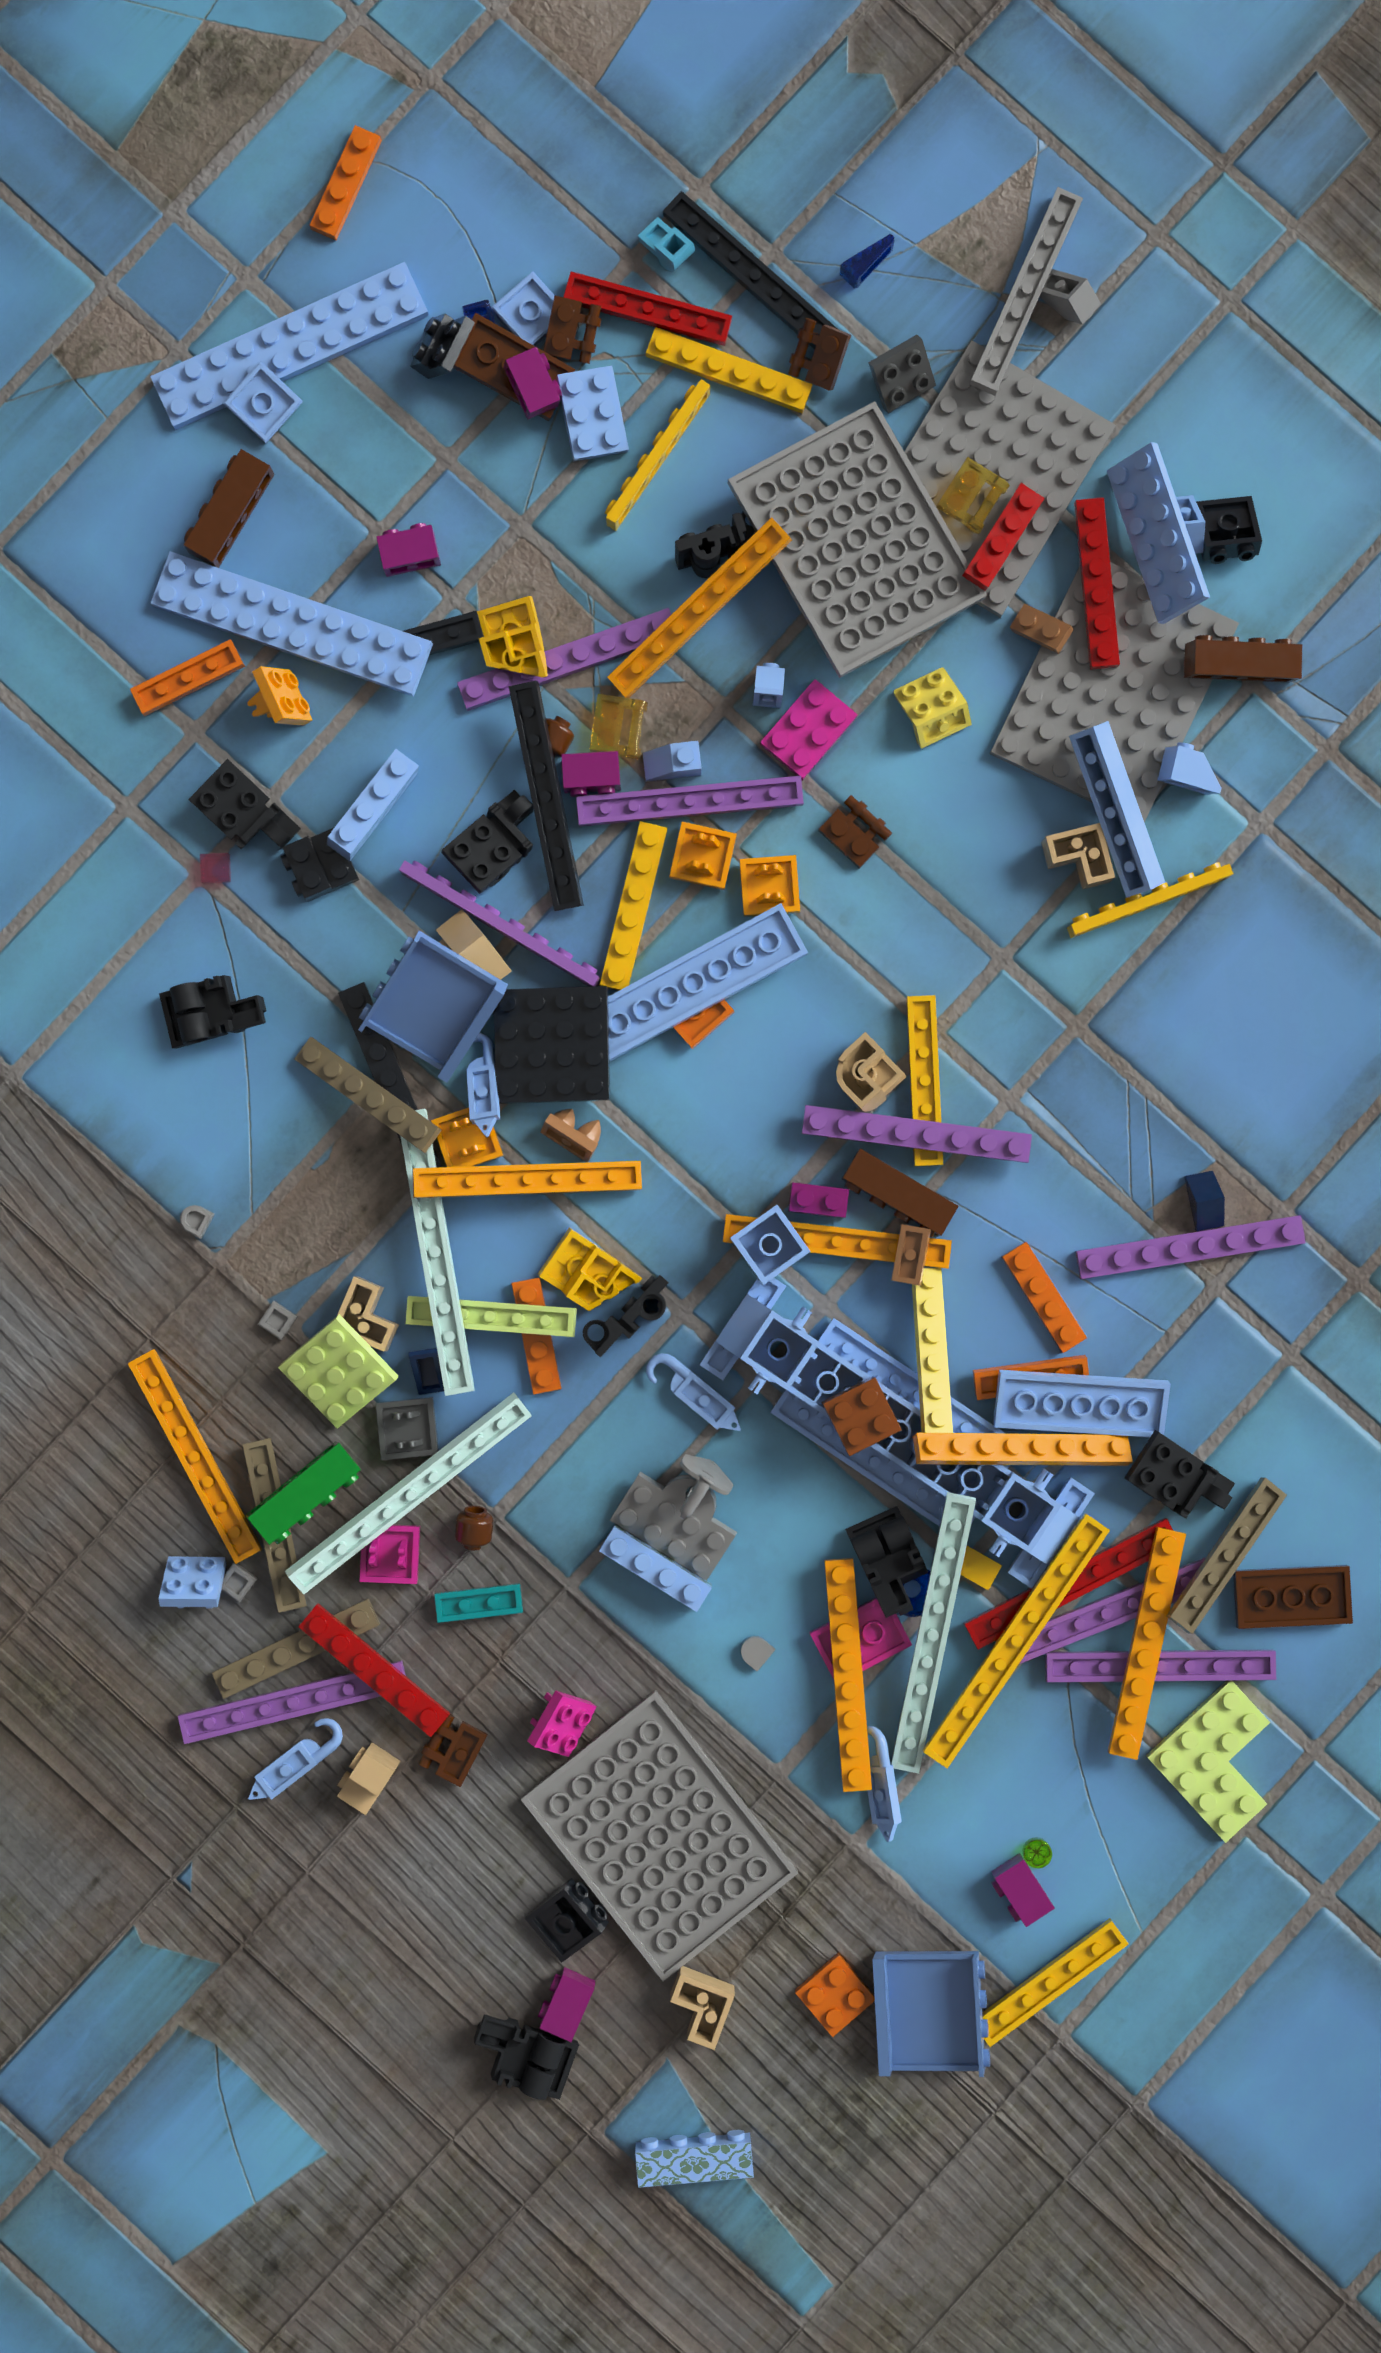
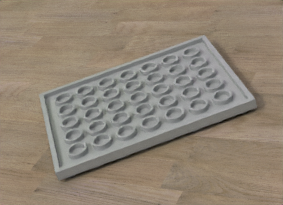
M971 341L904 452L969 564L1021 483L1045 498L985 591L987 597L977 603V605L1001 618L1116 425L1012 363L1009 364L995 396L969 385L985 350L983 346Z
M875 401L728 479L727 484L755 532L772 517L792 539L772 559V562L839 678L981 602L987 597L984 590L962 576L969 563Z
M1110 562L1120 665L1116 668L1090 670L1081 569L1079 566L1055 618L1071 625L1073 632L1059 654L1041 646L990 754L1092 802L1069 736L1108 721L1145 823L1164 783L1157 780L1165 747L1177 746L1178 742L1183 743L1212 682V679L1184 678L1185 644L1195 640V636L1210 635L1212 640L1222 641V637L1234 635L1239 623L1200 604L1165 624L1158 623L1143 577Z
M656 1690L521 1797V1801L663 1982L798 1874V1870Z

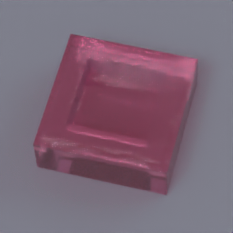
M229 853L200 854L201 882L203 884L231 882Z

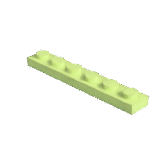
M407 1297L405 1324L433 1326L428 1297ZM459 1299L464 1329L575 1337L577 1308Z

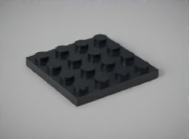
M608 987L506 989L504 996L494 1010L495 1076L499 1104L610 1101Z

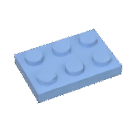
M606 366L558 374L556 379L562 392L560 399L573 462L627 453L629 447L613 367Z

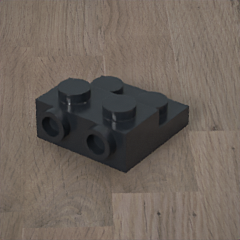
M447 314L432 317L424 328L425 337L423 341L419 342L413 350V361L410 367L427 379L451 372L475 322L467 316L456 320Z
M1252 496L1196 502L1205 520L1203 553H1201L1203 561L1211 560L1213 564H1221L1227 558L1239 557L1241 561H1249L1255 555H1259L1262 537Z
M334 828L311 838L309 836L282 847L285 854L281 855L282 862L287 871H293L296 880L292 881L294 890L298 897L304 896L307 902L360 880L352 861H348L327 845V837Z
M572 1878L552 1892L548 1899L525 1917V1920L561 1963L599 1936L609 1923L605 1909L601 1905H594L588 1898L587 1888L580 1882L575 1883Z

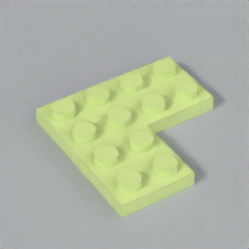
M1232 1680L1225 1681L1146 1755L1225 1843L1267 1805L1229 1761L1259 1734L1270 1721Z

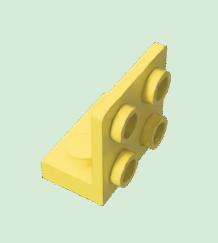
M943 667L894 690L895 698L913 724L916 741L921 749L972 725L967 701Z

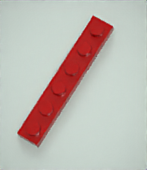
M572 271L570 272L563 296L564 298L581 301V307L587 309L590 308V304L601 306L600 312L722 346L726 344L732 323V315Z
M1104 498L1076 500L1074 507L1090 670L1116 668L1120 665Z
M319 1603L298 1626L428 1736L432 1737L450 1715V1712Z

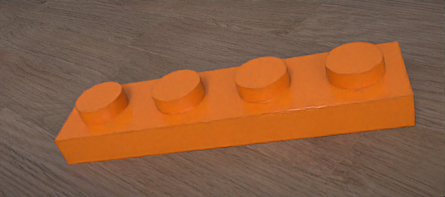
M354 126L311 220V230L337 241L382 142L381 136L359 126Z
M229 639L131 688L130 691L141 713L147 716L245 667L233 641Z
M1027 1242L1022 1243L1002 1256L1005 1264L1061 1353L1087 1339Z
M540 1277L512 1283L516 1304L546 1306ZM521 1333L533 1395L562 1389L552 1336Z
M1086 1355L973 1370L977 1400L996 1398L999 1370L1089 1375Z

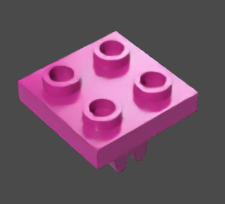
M392 1525L361 1549L359 1582L417 1584L420 1526Z
M556 1690L553 1695L546 1692L544 1698L549 1703L539 1721L535 1718L531 1719L530 1723L535 1728L527 1742L536 1748L569 1757L577 1746L586 1725L591 1721L597 1706L588 1700Z

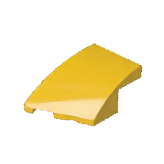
M532 596L477 611L484 637L479 638L486 666L543 678L548 676L544 646Z
M570 1227L538 1272L539 1277L560 1289L567 1298L588 1311L601 1305L604 1300L615 1297L623 1289L642 1280V1277Z

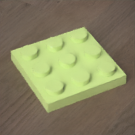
M340 1314L278 1367L337 1429L398 1378L396 1372Z

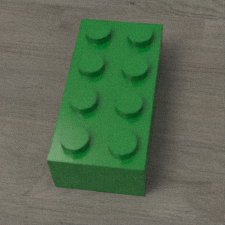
M335 1441L249 1511L246 1517L269 1545L272 1542L278 1545L291 1534L288 1529L296 1523L300 1526L303 1525L314 1515L311 1510L319 1504L324 1507L336 1497L334 1492L339 1487L347 1488L359 1478L357 1473L361 1469L342 1445Z

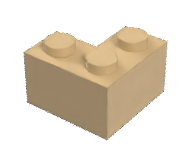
M1100 823L1049 835L1042 840L1041 844L1048 869L1076 863L1082 890L1110 883L1115 878Z
M463 909L436 929L442 938L439 943L498 979H503L512 971Z
M354 1276L337 1316L340 1314L370 1346L383 1352L388 1351L399 1324L373 1314L384 1287Z
M371 1743L368 1749L362 1747L349 1766L353 1769V1772L349 1773L346 1771L337 1786L341 1788V1791L337 1797L366 1815L394 1773L400 1760L374 1743Z
M682 1966L674 1981L670 1993V2002L694 2011L687 2029V2040L715 2050L735 1996L734 1985Z

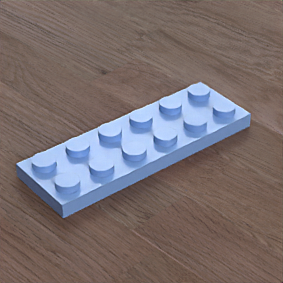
M1150 442L1108 469L1107 474L1158 623L1165 624L1210 598L1158 444Z
M999 1370L993 1425L995 1428L1151 1437L1156 1430L1164 1435L1171 1384L1168 1380Z

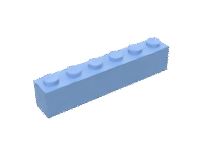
M1107 721L1070 735V741L1126 898L1149 891L1165 883L1109 722Z

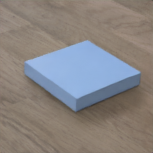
M532 271L494 304L491 310L512 334L536 346L547 336L554 294Z
M261 361L258 362L223 402L230 411L266 444L303 403Z

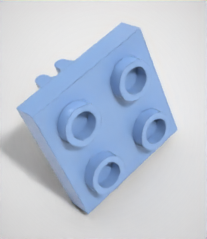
M168 1556L158 1598L160 1607H206V1609L218 1607L226 1570V1558Z

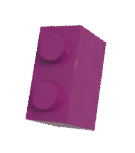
M537 346L505 360L503 368L527 420L558 407L561 400L560 396H562L561 389L556 380H551L548 370H550L548 360L544 353H539Z
M418 523L410 526L408 530L390 529L384 531L381 536H376L383 570L387 577L441 565L432 525L426 526L425 523Z
M618 751L561 754L564 792L570 793L571 797L587 796V792H598V795L615 793V790H621Z
M792 1182L788 1212L846 1218L849 1189Z
M1020 1853L991 1871L995 1878L991 1884L1000 1898L1004 1895L1008 1898L1011 1905L1007 1909L1016 1922L1022 1920L1025 1927H1028L1055 1909Z
M566 1967L563 1968L561 1975L555 1974L549 1988L553 1994L549 2002L543 2001L537 2016L541 2018L540 2029L572 2042L595 1989L596 1981Z

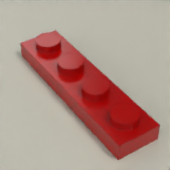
M1021 483L962 576L986 591L1045 498Z

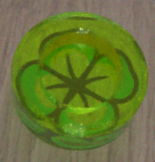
M1038 1837L1031 1838L1023 1846V1858L1029 1866L1043 1868L1050 1863L1052 1850L1044 1839Z

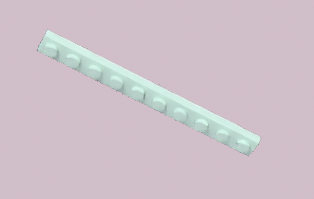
M426 1109L415 1110L428 1119ZM401 1136L445 1396L475 1391L442 1197L413 1198L412 1169L437 1168L433 1144L424 1153Z
M513 1392L285 1571L288 1578L303 1594L307 1593L532 1416Z
M949 1492L946 1494L891 1765H893L894 1769L918 1774L920 1771L923 1749L926 1743L976 1498Z

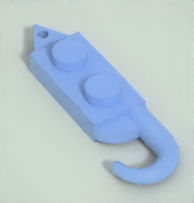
M479 1033L474 1042H480L483 1045V1057L472 1061L466 1069L469 1117L472 1124H476L485 1137L488 1138L496 1120H500V1106L495 1076L494 1045L487 1035Z
M660 1353L654 1355L649 1360L646 1366V1374L653 1384L657 1383L653 1373L654 1367L660 1363L666 1364L675 1372L671 1381V1390L678 1398L717 1430L719 1428L741 1430L734 1412L735 1407L678 1359L670 1354ZM734 1422L737 1424L735 1428L731 1426Z
M329 1718L316 1721L314 1723L315 1727L327 1725L332 1729V1738L321 1747L311 1739L300 1740L255 1775L256 1781L248 1799L270 1797L272 1800L334 1752L341 1744L343 1737L339 1724Z
M867 1726V1733L874 1738L877 1754L870 1757L872 1790H867L872 1824H877L885 1840L889 1842L894 1838L897 1824L902 1822L893 1765H890L888 1746L884 1734L874 1726Z

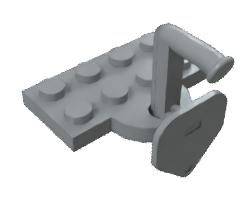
M685 1454L680 1462V1466L689 1475H680L673 1478L664 1487L640 1472L610 1521L707 1581L737 1534L735 1530L713 1517L717 1507L716 1495L713 1490L720 1494L728 1495L732 1490L733 1483L714 1461Z

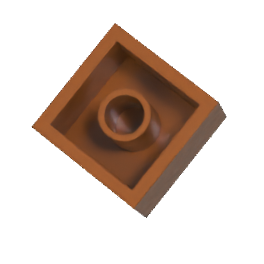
M874 1376L821 1402L849 1456L902 1430Z

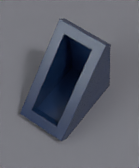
M1208 1171L1184 1176L1195 1231L1224 1226L1225 1197L1214 1172Z
M437 1348L409 1352L418 1394L443 1392L444 1386Z

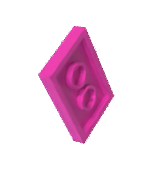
M814 679L763 738L760 745L795 775L801 776L803 781L853 723L858 714Z
M877 1598L857 1607L862 1671L912 1646L897 1614L886 1618ZM828 1622L809 1633L834 1680Z

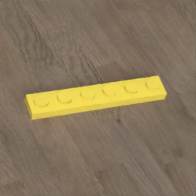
M924 1267L921 1286L912 1284L922 1433H953L941 1268Z

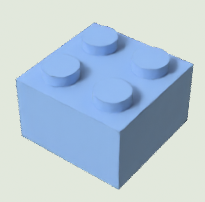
M778 1205L730 1238L762 1285L811 1252Z

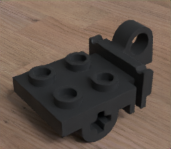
M744 511L732 514L731 527L730 524L725 526L716 524L707 528L705 532L696 535L691 532L680 536L679 540L675 541V561L678 570L692 566L697 576L701 578L711 577L720 568V557L728 555V558H730L756 533L753 527L746 523Z
M229 759L188 799L228 838L232 839L237 834L240 838L235 844L240 849L260 830L282 849L301 829L275 803L268 808L265 804L270 798Z
M514 789L500 802H495L488 808L487 816L483 814L442 849L441 853L479 894L487 887L497 884L514 864H518L521 861L522 856L525 858L532 850L533 844L516 826L533 813V804L524 795L520 796Z
M213 976V979L206 978L201 982L179 984L171 987L169 991L159 993L171 1046L175 1049L224 1036L228 1032H243L247 1028L266 1023L264 1012H266L264 998L255 995L236 1001L230 976Z
M652 1275L641 1287L644 1293L638 1299L632 1297L621 1310L625 1314L619 1320L612 1315L605 1322L601 1320L588 1322L583 1328L584 1340L601 1357L622 1334L630 1338L640 1328L634 1322L639 1315L646 1320L660 1318L666 1310V1301L660 1292L669 1282L661 1275L657 1279ZM647 1298L651 1301L656 1298L659 1301L657 1304L658 1312L650 1311L648 1313L645 1311L647 1307L645 1300ZM598 1324L604 1329V1336L600 1341H593L588 1337V1329L591 1325Z
M1156 1430L1124 1477L1134 1486L1186 1519L1201 1495L1225 1510L1233 1498L1229 1495V1492L1235 1484L1220 1474L1219 1471L1203 1463L1199 1458Z
M895 1506L845 1529L886 1618L898 1612L901 1616L913 1610L903 1584L928 1573L907 1523L901 1515L898 1506Z
M485 2014L482 2021L479 2022L474 2036L475 2045L498 2051L490 2073L492 2080L496 2081L497 2085L501 2086L504 2079L507 2088H511V2086L518 2087L522 2093L531 2098L545 2100L548 2096L560 2100L579 2047L577 2040L573 2039L572 2042H569L549 2032L527 2025L523 2026L521 2032L518 2020L509 2017L507 2020H502Z

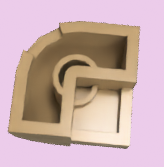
M866 1032L851 1044L838 1059L839 1062L836 1070L837 1082L847 1096L864 1112L871 1111L887 1100L886 1095L906 1078L905 1073Z

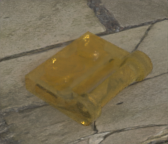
M967 457L937 504V508L966 525L970 531L980 534L984 528L983 522L1000 495L1005 494L1010 485L1003 478ZM988 483L992 486V489L974 516L970 515L967 511L984 484Z
M598 694L590 752L618 751L619 756L640 759L641 749H639L643 715L644 712H647L648 702ZM625 709L633 710L628 746L619 745Z

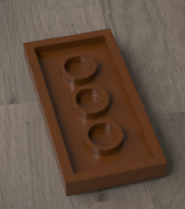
M475 313L472 318L475 324L453 368L520 405L503 367L506 359L530 350L535 346ZM537 348L539 353H544L550 366L548 373L552 381H557L556 377L558 374L575 372V369ZM556 408L538 416L549 421Z
M1350 1566L1244 1569L1236 1570L1233 1574L1236 1628L1238 1629L1353 1624Z

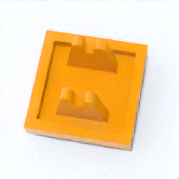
M260 666L252 671L260 689L247 702L248 706L253 707L256 705L257 707L252 712V716L259 717L267 714V717L273 718L277 724L306 725L313 721L309 713V704L302 697L298 688V680L291 670Z
M681 822L669 878L725 890L737 834Z
M796 855L740 859L744 917L758 916L782 903L787 914L800 913Z
M469 1107L431 1120L433 1124L442 1129L437 1139L447 1167L476 1166L504 1156L494 1126L488 1138H486L479 1127L470 1121Z

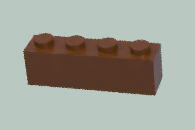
M240 449L237 456L233 455L229 460L227 473L223 479H219L213 488L214 495L209 503H205L201 507L198 514L199 520L194 527L188 529L184 537V547L189 554L217 568L222 564L275 475L270 465Z
M1210 635L1195 636V640L1185 644L1184 678L1290 683L1302 679V644H1292L1291 639H1277L1275 643H1266L1265 638H1249L1248 642H1241L1239 637L1235 636L1222 637V641L1212 640Z
M861 1148L857 1151L842 1177V1180L846 1181L844 1187L858 1195L863 1191L871 1196L869 1199L871 1203L882 1209L885 1206L895 1210L893 1215L903 1222L909 1223L912 1220L919 1224L921 1228L931 1229V1238H933L934 1234L942 1236L959 1207Z

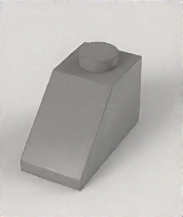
M1055 269L1051 270L1040 294V298L1064 319L1083 324L1101 305L1086 278Z

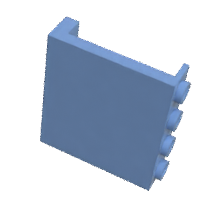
M418 931L414 939L408 936L400 951L404 955L401 960L394 959L386 972L390 978L386 984L381 981L372 995L376 998L373 1005L371 1006L367 1003L359 1016V1019L363 1021L358 1030L362 1032L365 1026L388 1038L438 1068L440 1072L437 1077L447 1083L504 996L508 984L423 932Z
M876 1951L872 1960L879 2076H891L892 2071H979V2077H984L985 2067H990V2050L984 2048V2038H988L989 2029L988 2019H983L982 2008H987L986 1990H981L980 1979H985V1962L979 1961V1951Z

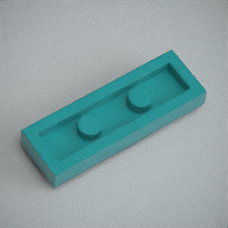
M520 1583L434 1594L437 1623L523 1613Z

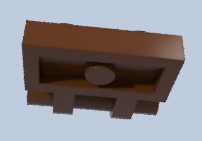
M554 295L544 352L552 356L571 360L573 349L581 350L579 362L590 364L591 355L596 350V344H594L597 327H600L602 320L599 318L601 306L590 304L588 315L580 314L581 301ZM578 323L586 324L583 341L575 340Z
M806 318L803 328L799 329L797 335L799 341L795 353H791L789 360L791 366L788 374L793 377H799L803 367L808 369L805 381L831 391L834 389L851 334L829 325H823L820 334L813 331L816 321ZM809 343L816 345L812 359L805 357Z
M850 795L844 804L852 811L846 816L837 809L819 828V832L860 869L879 849V846L872 839L878 834L886 841L892 835V832L885 826L886 823L881 818L877 819L866 809L868 806L862 800L859 802ZM858 817L870 827L866 833L853 823Z
M450 1714L433 1734L429 1743L424 1745L421 1751L423 1755L418 1764L428 1769L433 1760L440 1763L435 1774L461 1787L488 1734L462 1721L458 1731L454 1730L450 1726L455 1717ZM444 1737L452 1740L446 1754L438 1750Z

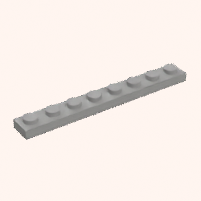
M1057 187L969 385L994 396L996 395L1082 203V197Z

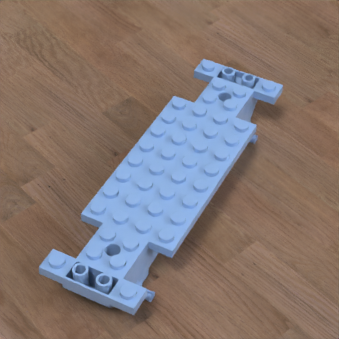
M757 1278L699 1365L721 1380L725 1379L738 1358L752 1366L757 1375L748 1387L749 1390L752 1391L759 1382L753 1391L758 1395L766 1381L777 1383L785 1389L770 1413L939 1527L947 1492L976 1498L972 1522L975 1518H978L991 1527L998 1535L989 1551L1000 1557L1008 1543L1021 1547L1022 1549L1007 1572L1032 1589L1080 1519V1515L1095 1493L1069 1477L1056 1498L1052 1499L1044 1488L1054 1475L1044 1468L1033 1483L1022 1479L1008 1469L1010 1465L916 1464L913 1436L916 1433H922L918 1374L835 1318L831 1320L817 1341L808 1335L803 1328L812 1312L808 1310L801 1319L807 1310L802 1306L794 1320L781 1317L772 1311L771 1308L786 1288V1285L775 1278L762 1285ZM776 1341H782L787 1348L785 1355L779 1358L774 1357L770 1352L771 1345ZM874 1376L902 1430L849 1456L821 1402ZM951 1397L953 1433L1006 1434ZM1013 1502H1021L1023 1506L1022 1513L1015 1517L1009 1514V1506Z

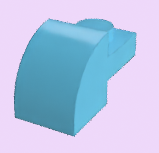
M659 217L638 235L639 242L659 259V263L663 268L670 272H674L695 252L693 242L676 227L671 229Z

